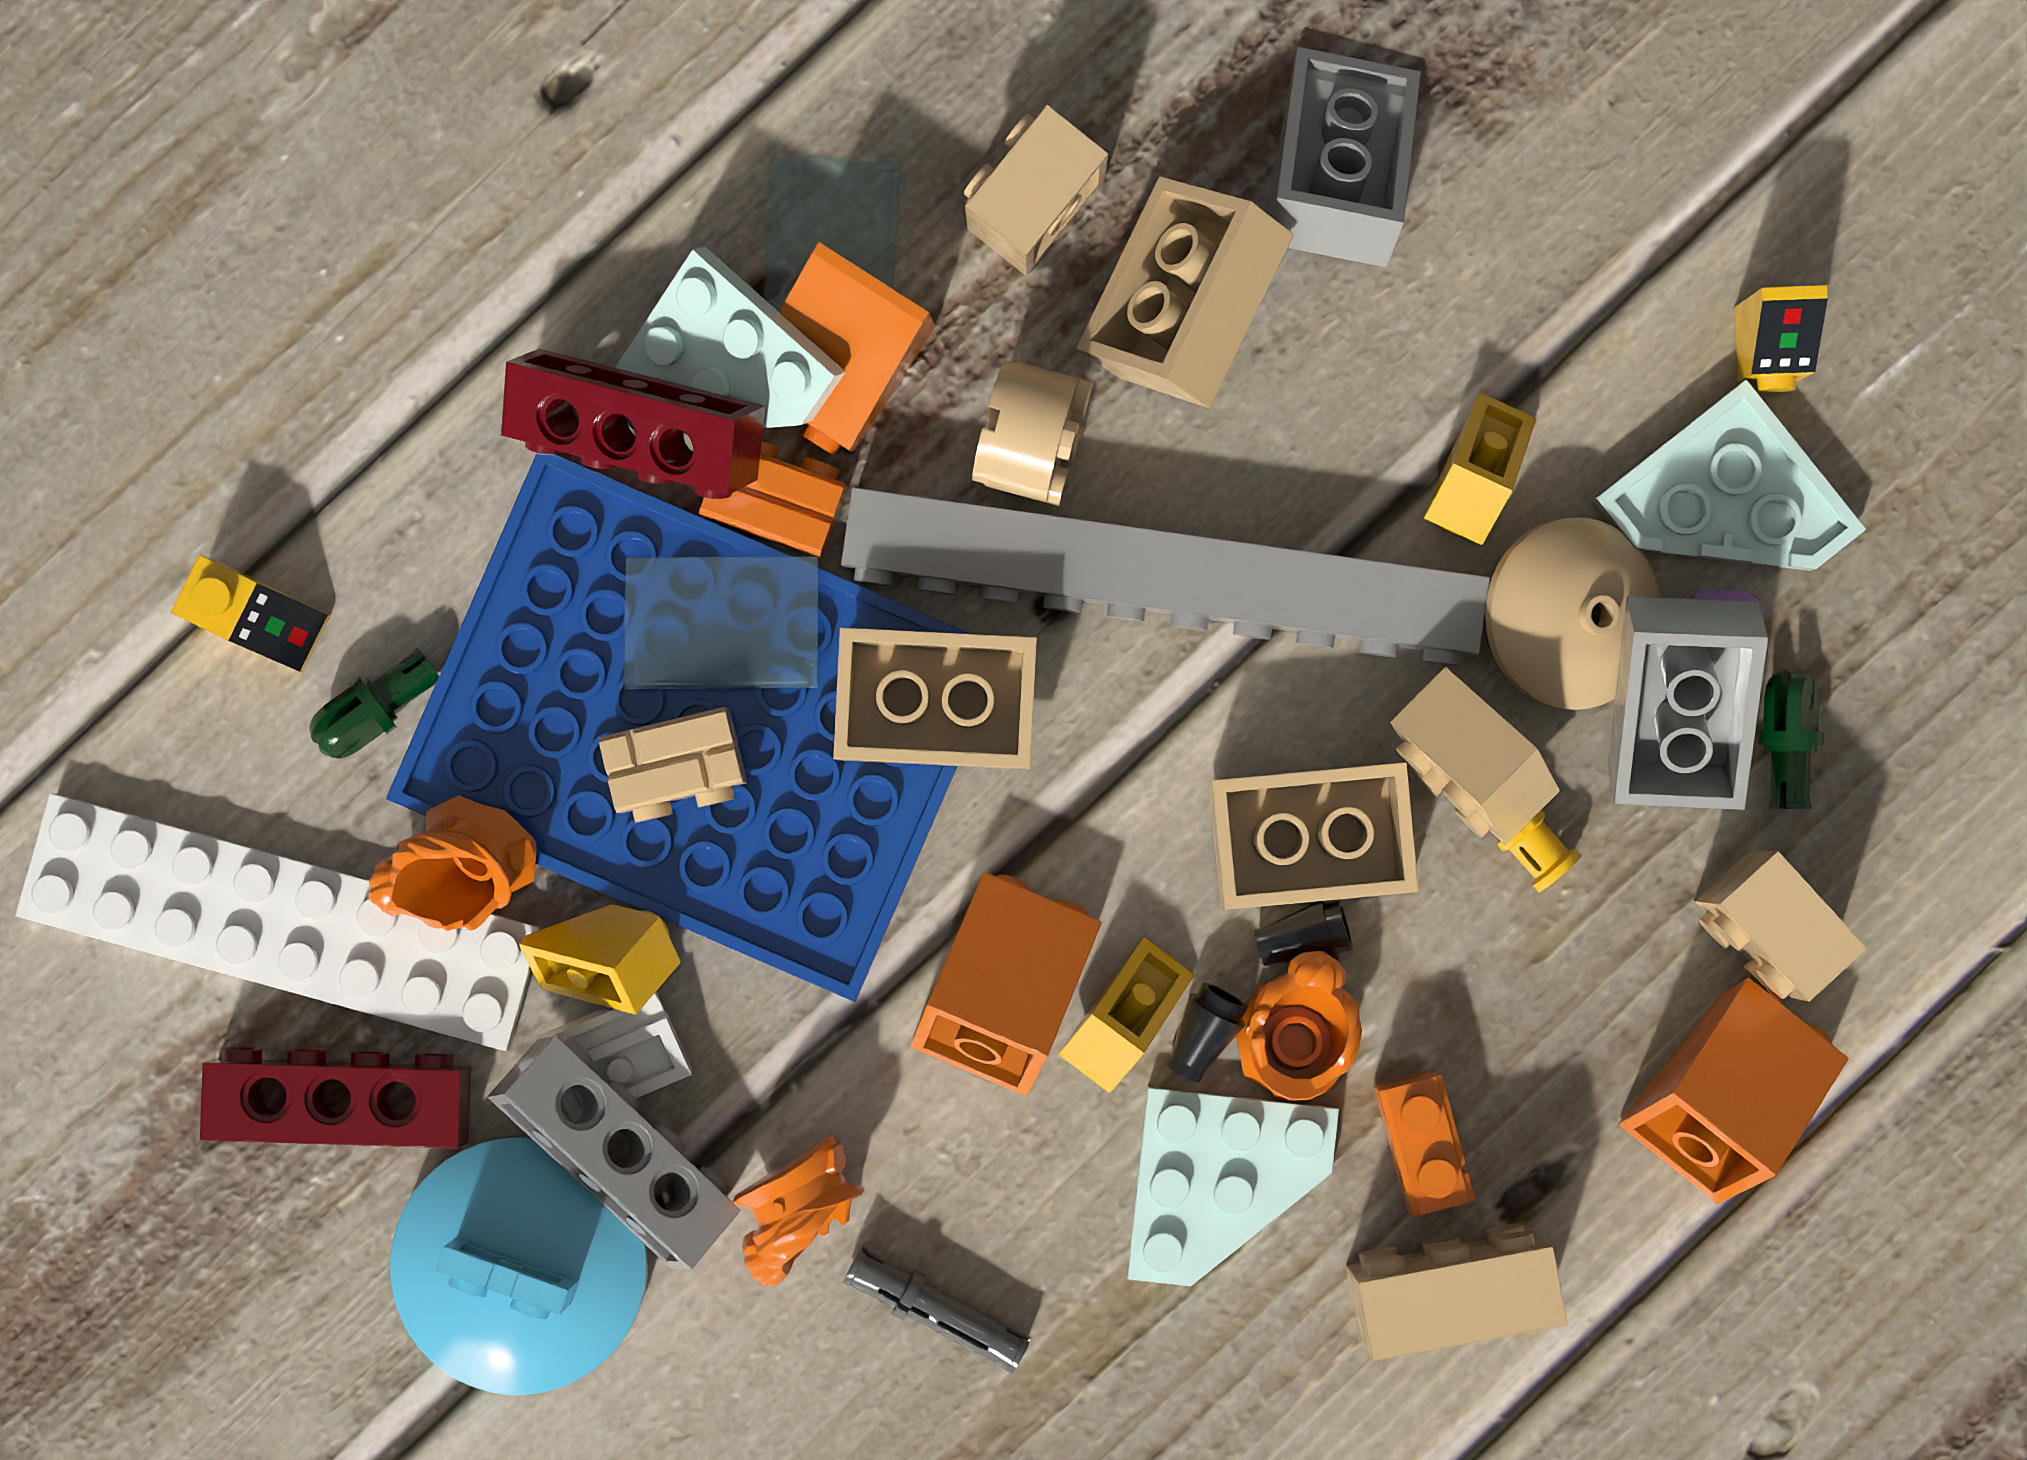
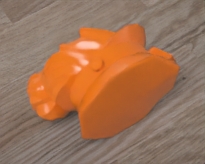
M458 795L427 810L426 831L415 832L411 837L399 841L396 852L389 856L388 860H381L376 865L373 875L369 879V899L382 912L391 916L401 914L422 920L430 927L443 928L446 931L463 927L470 931L475 930L485 922L495 909L503 908L509 903L512 892L534 881L536 841L506 810L483 805Z
M1323 951L1301 953L1290 961L1288 974L1279 976L1266 985H1260L1247 1004L1248 1008L1242 1017L1246 1025L1236 1036L1244 1077L1272 1093L1273 1099L1294 1103L1296 1100H1310L1321 1094L1329 1093L1338 1078L1347 1072L1356 1060L1362 1035L1359 1003L1343 989L1346 983V971L1336 959Z
M826 1136L812 1148L735 1195L733 1203L750 1209L759 1225L757 1230H753L743 1237L742 1248L746 1269L750 1271L752 1278L759 1281L762 1285H777L782 1282L789 1274L793 1262L805 1248L811 1245L814 1238L818 1234L825 1236L829 1233V1226L834 1219L841 1225H845L850 1220L852 1199L862 1195L865 1188L845 1180L842 1171L846 1160L843 1144L840 1143L839 1138Z

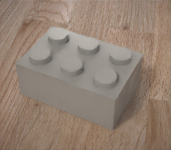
M1627 596L1607 765L1614 804L1745 810L1768 643L1767 631L1757 601Z

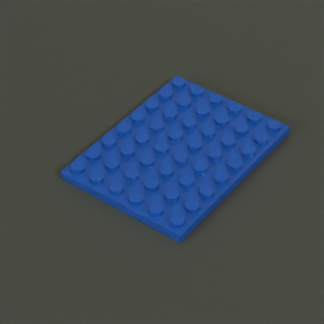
M536 453L386 799L426 816L427 810L458 795L483 805L504 809L536 841L535 864L638 909L650 911L675 925L856 1002L958 766L833 759L840 628L970 633L558 455ZM722 707L730 709L747 778L746 784L733 787L736 799L698 808L696 798L692 796L670 802L673 814L635 823L632 811L616 813L598 737Z

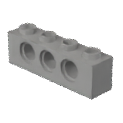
M556 1035L538 1039L487 1098L671 1269L692 1270L741 1211L727 1197L731 1192L730 1187L710 1169L701 1167L698 1170L682 1155V1152L686 1149L685 1145L673 1132L660 1124L652 1127L635 1110L640 1104L625 1087L613 1080H610L608 1084L590 1068L593 1059L581 1045L566 1036L561 1040ZM568 1088L576 1090L582 1097L584 1104L583 1113L575 1123L567 1120L561 1111V1098ZM616 1131L626 1137L630 1148L626 1162L620 1167L611 1161L607 1150L609 1139ZM662 1175L670 1178L675 1187L674 1200L666 1210L658 1205L654 1197L655 1184Z

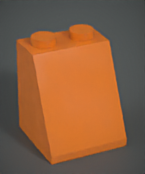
M818 242L779 313L846 371L814 419L805 423L808 427L802 436L835 456L840 446L855 454L936 326L928 311Z
M983 872L910 1047L1027 1097L1049 1055L1102 922L1090 917L1086 909L1074 902L1067 900H1056L1054 902L1031 892L1026 883L1009 875H997L995 877Z
M1746 978L1718 996L1624 1114L1618 1125L1716 1204H1719L1777 1175L1849 1058L1833 1046L1830 1037L1825 1032L1815 1026L1806 1024L1783 1006L1781 999L1773 991L1768 993L1759 984H1756L1750 978Z

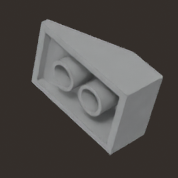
M1297 46L1266 210L1269 216L1294 234L1288 248L1387 267L1405 219L1421 71Z

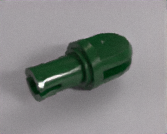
M417 647L413 650V653L373 682L369 678L362 681L358 676L348 683L350 685L349 688L325 704L313 716L309 727L312 741L319 745V751L322 754L331 758L340 759L354 754L382 733L389 734L397 728L394 721L398 717L395 713L435 685L439 675Z
M1787 670L1779 671L1768 680L1765 689L1764 731L1758 732V744L1765 745V751H1771V795L1769 808L1811 809L1810 755L1811 752H1817V746L1824 745V733L1819 732L1818 687L1815 679L1803 670H1796L1792 675Z

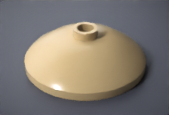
M1576 517L1551 520L1532 528L1519 537L1506 551L1495 569L1489 585L1485 609L1486 631L1491 651L1498 666L1510 683L1528 698L1543 705L1559 709H1589L1615 699L1627 596L1661 598L1656 575L1642 550L1635 548L1621 530L1605 522L1590 518ZM1596 604L1599 605L1601 610L1600 621L1597 625L1593 623L1591 618L1592 609Z

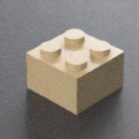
M1046 105L1037 118L1027 113L1017 123L1005 140L1004 144L1009 149L1004 159L996 168H993L988 163L985 164L964 191V195L968 197L965 203L967 229L1025 276L1036 265L1104 181L1106 176L1108 153L1048 105Z
M1446 667L1390 722L1402 740V743L1396 750L1412 766L1410 772L1434 796L1437 797L1442 792L1456 807L1454 810L1456 815L1481 838L1490 831L1504 845H1507L1560 791L1538 748Z
M1749 850L1694 900L1705 913L1699 919L1703 928L1722 947L1727 948L1731 944L1740 951L1749 961L1742 967L1746 975L1768 993L1773 991L1782 999L1791 997L1810 1002L1868 949L1779 851Z

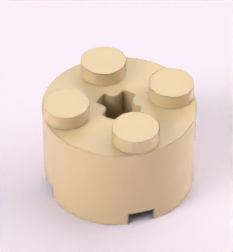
M1004 360L988 407L991 409L986 427L982 428L972 480L983 483L986 487L1060 506L1069 474V469L1060 467L1061 461L1073 464L1075 461L1083 427H1079V423L1072 420L1073 416L1084 417L1093 381L1022 362L1016 363Z

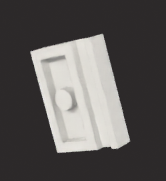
M657 991L637 1015L604 1007L540 1034L536 1039L537 1041L538 1039L555 1035L560 1040L564 1036L571 1038L590 1054L593 1059L590 1068L607 1084L610 1080L621 1084L635 1098L692 1075L690 1062L667 1011L665 1012ZM568 1088L561 1099L572 1123H575L583 1113L584 1104L580 1094L576 1090Z

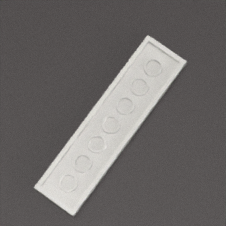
M49 793L15 914L16 917L503 1051H508L511 1048L532 972L519 943L526 935L544 929V927L494 913H491L480 927L472 931L465 927L446 931L443 928H433L418 918L403 914L391 916L382 912L369 899L370 886L369 879L57 793Z

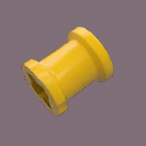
M1542 810L1507 845H1504L1500 840L1496 843L1502 851L1510 850L1535 878L1532 886L1538 892L1549 887L1582 857L1576 848L1568 850L1544 823L1546 814Z

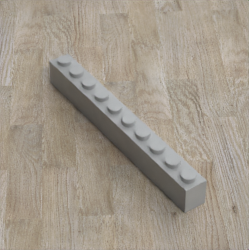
M852 488L841 561L844 569L855 570L854 581L866 584L892 586L893 576L918 579L917 590L944 595H955L956 584L981 588L980 599L993 602L1018 604L1019 593L1044 597L1043 608L1081 613L1082 602L1108 606L1106 616L1110 618L1144 622L1145 612L1149 611L1170 614V626L1207 631L1209 620L1234 623L1233 635L1266 640L1271 639L1272 629L1297 632L1296 643L1301 645L1334 648L1335 638L1360 641V653L1397 657L1399 647L1424 650L1423 662L1448 666H1461L1462 656L1471 657L1479 654L1490 578Z

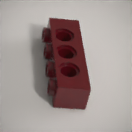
M539 348L506 362L501 436L525 442V448L532 452L542 454L565 452L580 456V462L589 467L609 469L618 466L637 471V478L645 482L666 484L674 481L693 486V492L701 497L724 499L731 497L733 492L758 480L765 406ZM571 404L575 407L579 420L575 417ZM627 418L632 422L636 436L629 429ZM683 432L690 438L693 451L685 443Z
M223 1048V1058H216L202 1063L200 1140L458 1149L467 1144L469 1139L471 1066H453L454 1055L439 1053L415 1054V1064H390V1053L356 1051L351 1052V1062H326L325 1050L291 1049L287 1050V1060H263L262 1048ZM267 1077L281 1082L286 1090V1103L281 1111L270 1110L261 1101L260 1087ZM330 1079L341 1081L350 1091L351 1103L345 1113L333 1112L324 1102L323 1090ZM394 1081L407 1084L414 1092L415 1106L410 1115L404 1116L395 1113L387 1103V1090Z

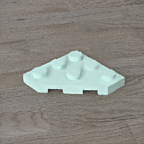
M706 247L691 251L615 367L764 405L763 428L796 426L812 421L846 373L845 370ZM627 418L628 426L635 431L632 422Z
M1747 380L1741 382L1592 500L1611 525L1621 530L1635 548L1643 552L1807 571L1820 567L1866 530Z
M1147 1086L1127 1279L1192 1286L1332 1173L1339 1109L1332 1106Z

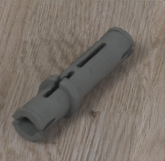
M861 1247L845 1276L844 1284L850 1285L893 1309L891 1313L893 1316L904 1320L907 1316L918 1323H922L940 1335L985 1357L1013 1374L1028 1348L1029 1341L1031 1340L1030 1336L998 1322L967 1303L937 1289V1287L925 1281L927 1275L916 1269L911 1274L868 1251L867 1248Z

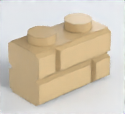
M727 707L598 737L616 813L632 811L635 823L671 815L673 812L670 802L695 796L698 808L736 799L733 787L747 783L732 715Z

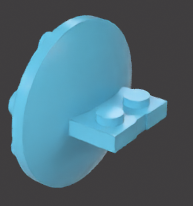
M529 1136L501 1137L478 1143L448 1158L436 1167L413 1192L402 1211L392 1241L390 1255L391 1286L397 1310L410 1337L431 1362L445 1373L474 1388L506 1395L536 1394L561 1388L589 1374L601 1365L623 1341L635 1322L646 1291L648 1250L647 1246L533 1139Z

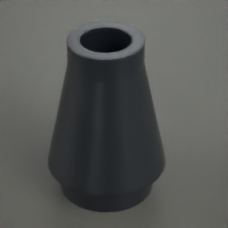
M1316 901L1269 926L1254 930L1258 951L1264 966L1276 963H1290L1293 958L1301 953L1323 951L1334 959L1339 960L1340 953L1353 950L1349 926L1340 901L1325 904L1324 901Z
M1202 983L1197 994H1189L1175 1045L1166 1065L1178 1075L1193 1082H1200L1206 1070L1246 1025L1242 1017L1248 1006L1230 992L1210 983Z

